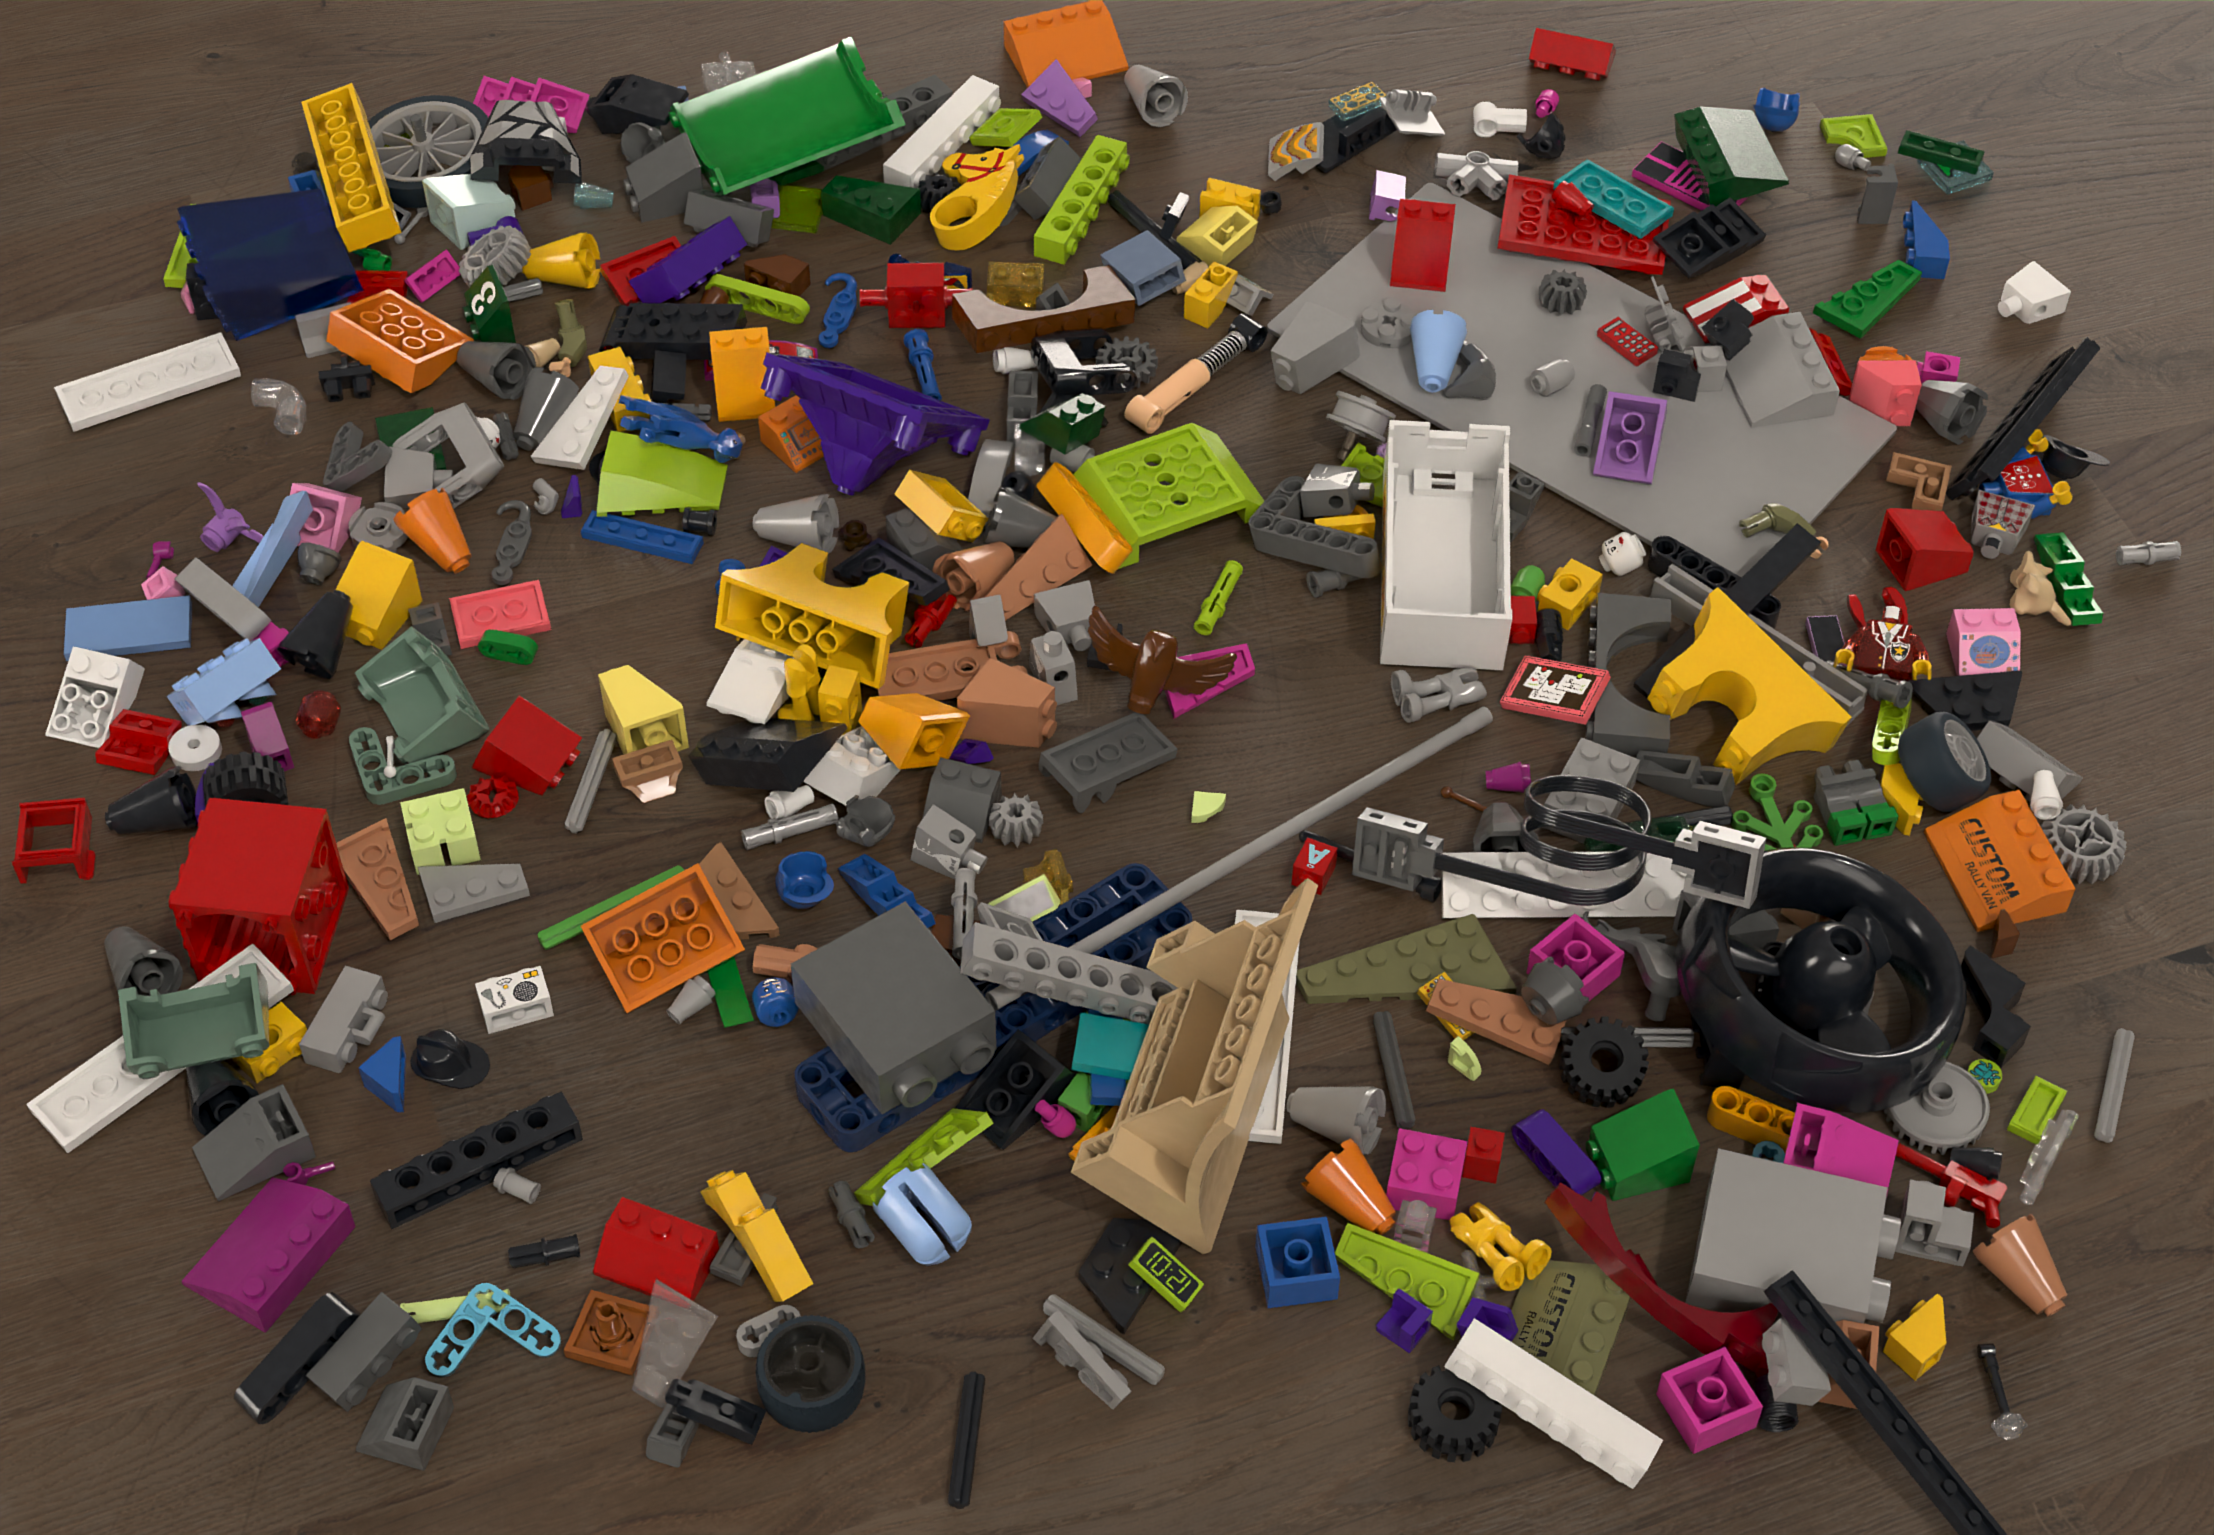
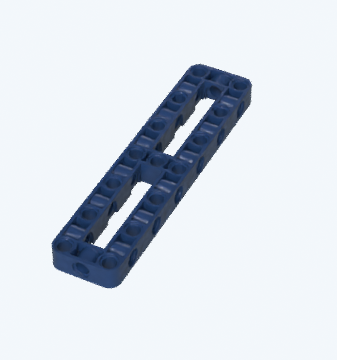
M1133 863L1121 868L1060 905L1056 910L1032 923L1043 941L1068 948L1169 889L1148 867L1139 863ZM1179 902L1091 954L1150 970L1147 968V964L1156 940L1191 923L1192 914L1182 902ZM966 975L985 999L987 992L1001 985L986 980H977ZM1030 992L995 1011L997 1049L989 1063L975 1073L963 1074L961 1071H958L938 1082L933 1094L923 1103L914 1107H905L903 1104H900L881 1114L865 1093L854 1099L845 1089V1086L855 1081V1079L829 1046L804 1060L796 1067L795 1085L797 1097L837 1147L845 1152H857L981 1076L1017 1029L1034 1041H1037L1081 1012H1084L1087 1008L1073 1006L1067 1002L1052 998L1040 997Z

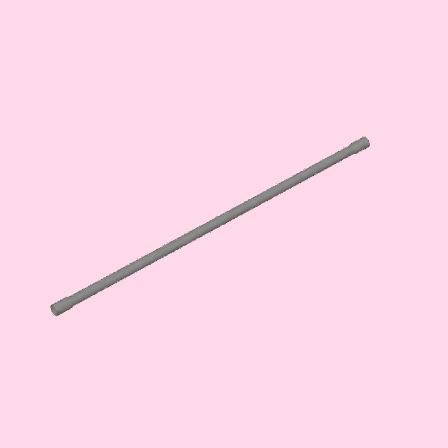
M1484 706L1475 710L1453 726L1068 948L1088 954L1097 951L1466 735H1471L1492 723L1493 716L1490 710ZM999 985L987 992L985 997L993 1009L997 1011L1019 998L1026 991L1010 989L1004 985Z

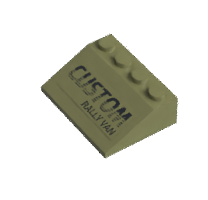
M1549 1260L1546 1267L1537 1277L1529 1280L1526 1276L1524 1277V1282L1520 1287L1511 1310L1518 1328L1512 1343L1596 1396L1632 1298L1614 1283L1597 1264Z

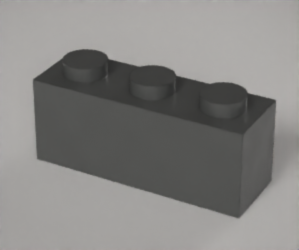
M1060 136L1042 147L1013 199L1034 220L1047 215L1080 163L1081 158Z
M696 189L688 192L684 224L693 226V230L696 232H702L712 224L730 216L746 241V246L758 247V244L769 241L774 209L726 195L721 196L718 193L705 189Z
M381 1292L306 1376L320 1390L348 1412L365 1398L372 1384L391 1369L393 1361L403 1350L409 1348L415 1342L418 1333L423 1328L412 1316Z

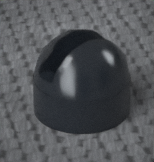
M1268 191L1260 196V207L1265 214H1277L1281 210L1282 201L1278 192Z

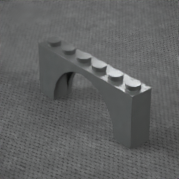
M1598 593L1596 605H1590L1589 623H1594V628H1589L1588 646H1593V651L1589 650L1587 667L1607 670V665L1610 661L1629 647L1648 642H1667L1671 624V599ZM1609 680L1591 714V721H1588L1586 724L1585 739L1629 756L1636 757L1639 750L1667 753L1670 742V715L1651 712L1633 704L1622 696L1611 680Z

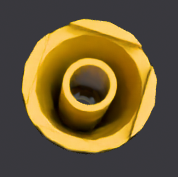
M581 232L530 249L531 255L527 259L528 263L522 267V273L528 279L539 278L540 281L586 289L594 288L600 278V269H596L595 260L600 259V253L593 235Z

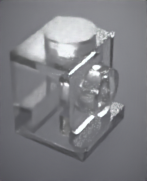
M1402 1200L1396 1222L1394 1241L1428 1253L1435 1227L1437 1208L1429 1207L1421 1200H1414L1412 1202ZM1404 1230L1422 1233L1423 1238L1406 1235Z

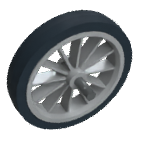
M442 95L421 96L391 105L368 121L393 203L404 208L427 207L422 180L431 177L471 174L470 156L488 120L487 115L482 109L469 101L457 97ZM432 126H439L432 134ZM407 133L411 140L401 137L400 135ZM440 163H443V164H446V165H449V166H452V167H450V168L444 170V168L440 165ZM419 169L418 177H411ZM434 169L437 171L436 174L426 176L427 171Z

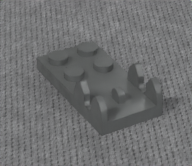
M1134 712L1041 752L1039 771L1045 777H1050L1052 774L1073 796L1074 808L1079 813H1084L1095 793H1097V797L1103 803L1107 802L1113 795L1117 783L1176 758L1178 749L1143 714Z

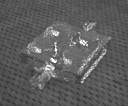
M724 52L719 54L720 63L701 64V76L705 94L756 75L753 61L731 62L728 52H725V57Z
M2062 1110L2056 1122L2049 1119L2041 1135V1140L2039 1144L2035 1145L2020 1179L2021 1182L2025 1183V1187L2020 1195V1200L2023 1203L2033 1205L2038 1193L2044 1188V1182L2061 1151L2065 1139L2071 1136L2073 1126L2079 1118L2076 1112Z

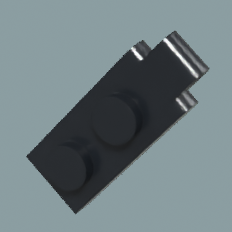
M680 1379L672 1380L665 1396V1401L675 1406L678 1414L751 1445L756 1438L767 1411L764 1408L694 1379L688 1382Z

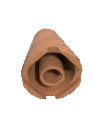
M1003 542L989 543L944 554L935 561L933 572L947 580L950 590L946 592V596L951 594L957 599L954 609L961 607L965 609L964 611L970 610V600L983 598L993 585L1014 565V553Z
M2029 1214L2027 1218L2023 1216L1992 1235L1993 1238L1990 1240L1991 1244L1988 1246L1982 1242L1973 1250L1972 1253L1976 1259L2037 1315L2044 1312L2049 1317L2066 1306L2062 1300L2067 1297V1293L2038 1223L2032 1214Z

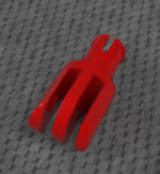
M944 593L927 606L919 604L914 612L916 621L909 632L906 633L905 641L913 647L916 640H918L915 648H920L931 631H938L957 603L956 597L951 594L946 596V593Z

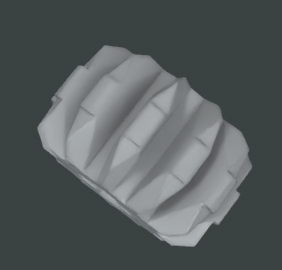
M1015 792L1012 798L1008 799L1002 796L1000 803H993L989 816V826H991L994 838H1002L1004 846L1014 842L1017 848L1020 842L1023 841L1030 845L1032 837H1039L1043 824V814L1040 811L1038 802H1030L1028 794L1018 798Z

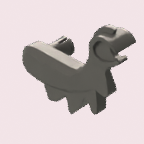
M1587 911L1583 914L1582 919L1591 925L1587 920L1589 914ZM1598 919L1597 925L1592 927L1613 944L1632 954L1645 986L1651 991L1645 1016L1654 1021H1664L1670 998L1679 996L1681 993L1676 966L1677 947L1665 944V935L1641 934L1639 927L1616 930L1603 920Z

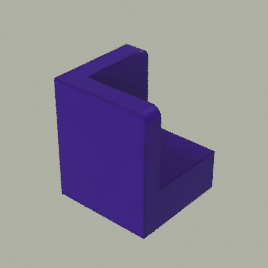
M1397 1289L1393 1294L1392 1307L1377 1323L1376 1331L1410 1354L1430 1330L1433 1311L1401 1289Z
M1474 1297L1457 1322L1461 1337H1463L1474 1318L1510 1342H1512L1518 1332L1515 1319L1509 1307Z

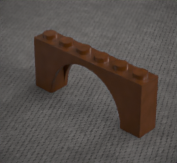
M1110 265L1083 270V295L1078 300L1064 307L1043 311L1014 309L992 301L977 289L952 294V319L974 351L981 353L1004 347L1028 344L1035 337L1056 331L1106 329L1134 323L1135 298Z

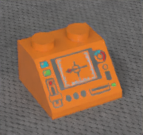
M797 395L758 417L761 442L795 473L824 457L821 438L800 405V398Z

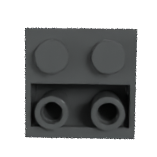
M416 1377L386 1385L356 1446V1451L425 1471L454 1409L448 1386Z

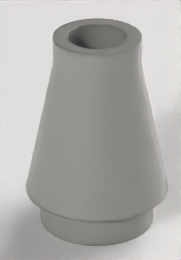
M697 975L693 980L688 979L666 1012L680 1025L685 1019L711 1004V998L716 993L707 981Z

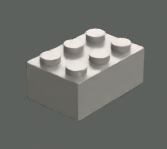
M1581 737L1561 775L1602 779L1620 784L1632 790L1636 783L1640 760ZM1561 791L1551 792L1544 806L1552 810H1579L1617 819L1624 804L1599 795ZM1550 826L1542 827L1598 850L1601 849L1604 841L1565 832Z

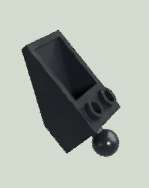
M634 74L611 77L597 97H592L587 101L586 111L594 118L602 134H620L630 124L643 122L652 127L667 125L670 121L669 112H672L670 109L672 104L676 102L679 104L683 103L689 96V93L685 89Z

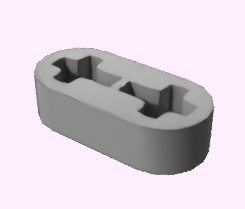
M781 1305L740 1325L736 1334L739 1351L747 1357H757L762 1342H764V1339L768 1337V1334L774 1328L780 1325L779 1321L781 1319L789 1321L792 1318L799 1317V1311L791 1305ZM753 1334L755 1338L759 1337V1342L753 1344L751 1340H747V1336Z

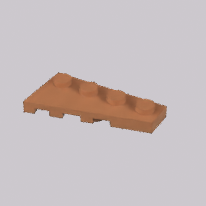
M1062 514L1058 515L1051 522V525L1039 535L1031 547L1016 560L1009 571L983 597L1000 594L1005 621L1034 603L1035 593L1058 588L1092 566L1091 561Z
M385 818L337 842L346 878L389 940L419 926L387 819Z
M1438 979L1425 1010L1428 1013L1547 1065L1551 1063L1561 1037V1029L1566 1023V1020L1555 1025L1543 1022L1531 1013L1522 996Z

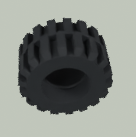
M239 752L240 754L237 755L229 754L224 759L219 758L214 761V765H209L206 769V774H203L205 808L209 797L288 805L284 769L281 768V764L278 761H273V758L268 755L261 756V753L257 752L247 754V752Z

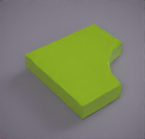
M1873 114L1821 119L1820 129L1826 143L1849 144L1861 150L1864 154L1863 158L1886 156L1887 146Z

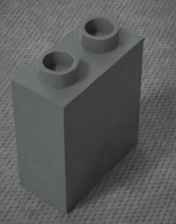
M906 901L791 963L796 1005L881 1114L900 1104H903L905 1107H914L923 1103L933 1094L938 1082L958 1071H961L963 1074H972L979 1071L989 1063L997 1049L995 1010L966 975L960 974L961 968Z

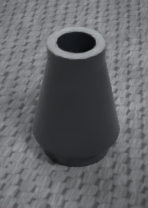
M1952 1147L1950 1161L1952 1160L1986 1177L1987 1180H1990V1178L1999 1179L2003 1152L1994 1151V1147Z

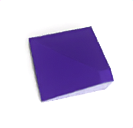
M572 475L561 510L562 519L581 517L582 514L581 492L576 475Z
M964 739L954 748L949 759L973 764L989 762L994 757L986 742Z

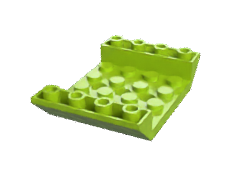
M1189 423L1086 459L1073 474L1133 548V551L1118 569L1139 562V545L1234 511L1238 513L1246 524L1264 502V499L1216 433L1194 423ZM1148 462H1153V463L1159 464V465H1157V466H1149V465H1147L1146 463H1148ZM1166 481V482L1172 483V484L1166 486V485L1160 484V482ZM1179 500L1180 502H1184L1185 504L1176 505L1172 502Z

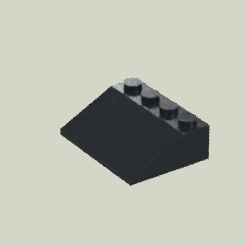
M770 718L765 724L752 723L747 720L707 734L697 742V746L688 757L705 784L795 792L846 731L847 726L845 723Z

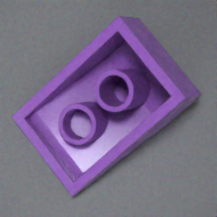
M1609 391L1593 471L1594 476L1652 484L1666 420L1667 400Z

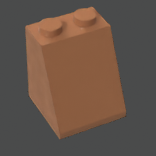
M991 657L957 698V709L963 710L970 715L959 739L1039 748L1046 738L1049 739L1053 736L1057 728V722L1055 721V710L1057 707L1055 687Z

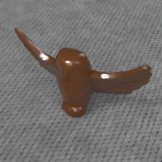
M1093 606L1092 614L1088 618L1090 625L1088 633L1092 638V646L1097 651L1098 660L1107 664L1110 670L1118 671L1122 676H1127L1131 679L1127 707L1139 714H1150L1152 707H1154L1158 696L1163 690H1169L1172 693L1179 692L1182 695H1189L1190 693L1196 695L1203 694L1206 689L1215 687L1218 682L1228 677V673L1234 668V662L1237 659L1235 653H1229L1210 660H1183L1177 658V638L1167 632L1152 629L1145 635L1139 645L1122 636L1108 622L1099 607Z

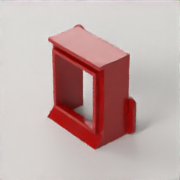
M74 798L19 803L20 816L15 859L12 861V865L20 884L27 883L29 867L74 863L80 879L90 880L93 878L96 855L94 851L89 850L92 815L86 799ZM74 824L72 848L31 851L34 827Z

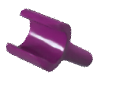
M158 541L153 544L154 558L146 575L147 579L158 570L162 559H173L174 549L170 547L171 541Z
M332 1161L303 1169L300 1164L292 1162L283 1168V1172L287 1177H292L286 1181L306 1185L308 1178L335 1170V1165Z

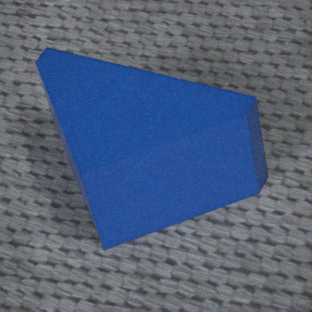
M397 1036L388 1041L358 1068L365 1088L396 1112H404L406 1053L401 1036Z

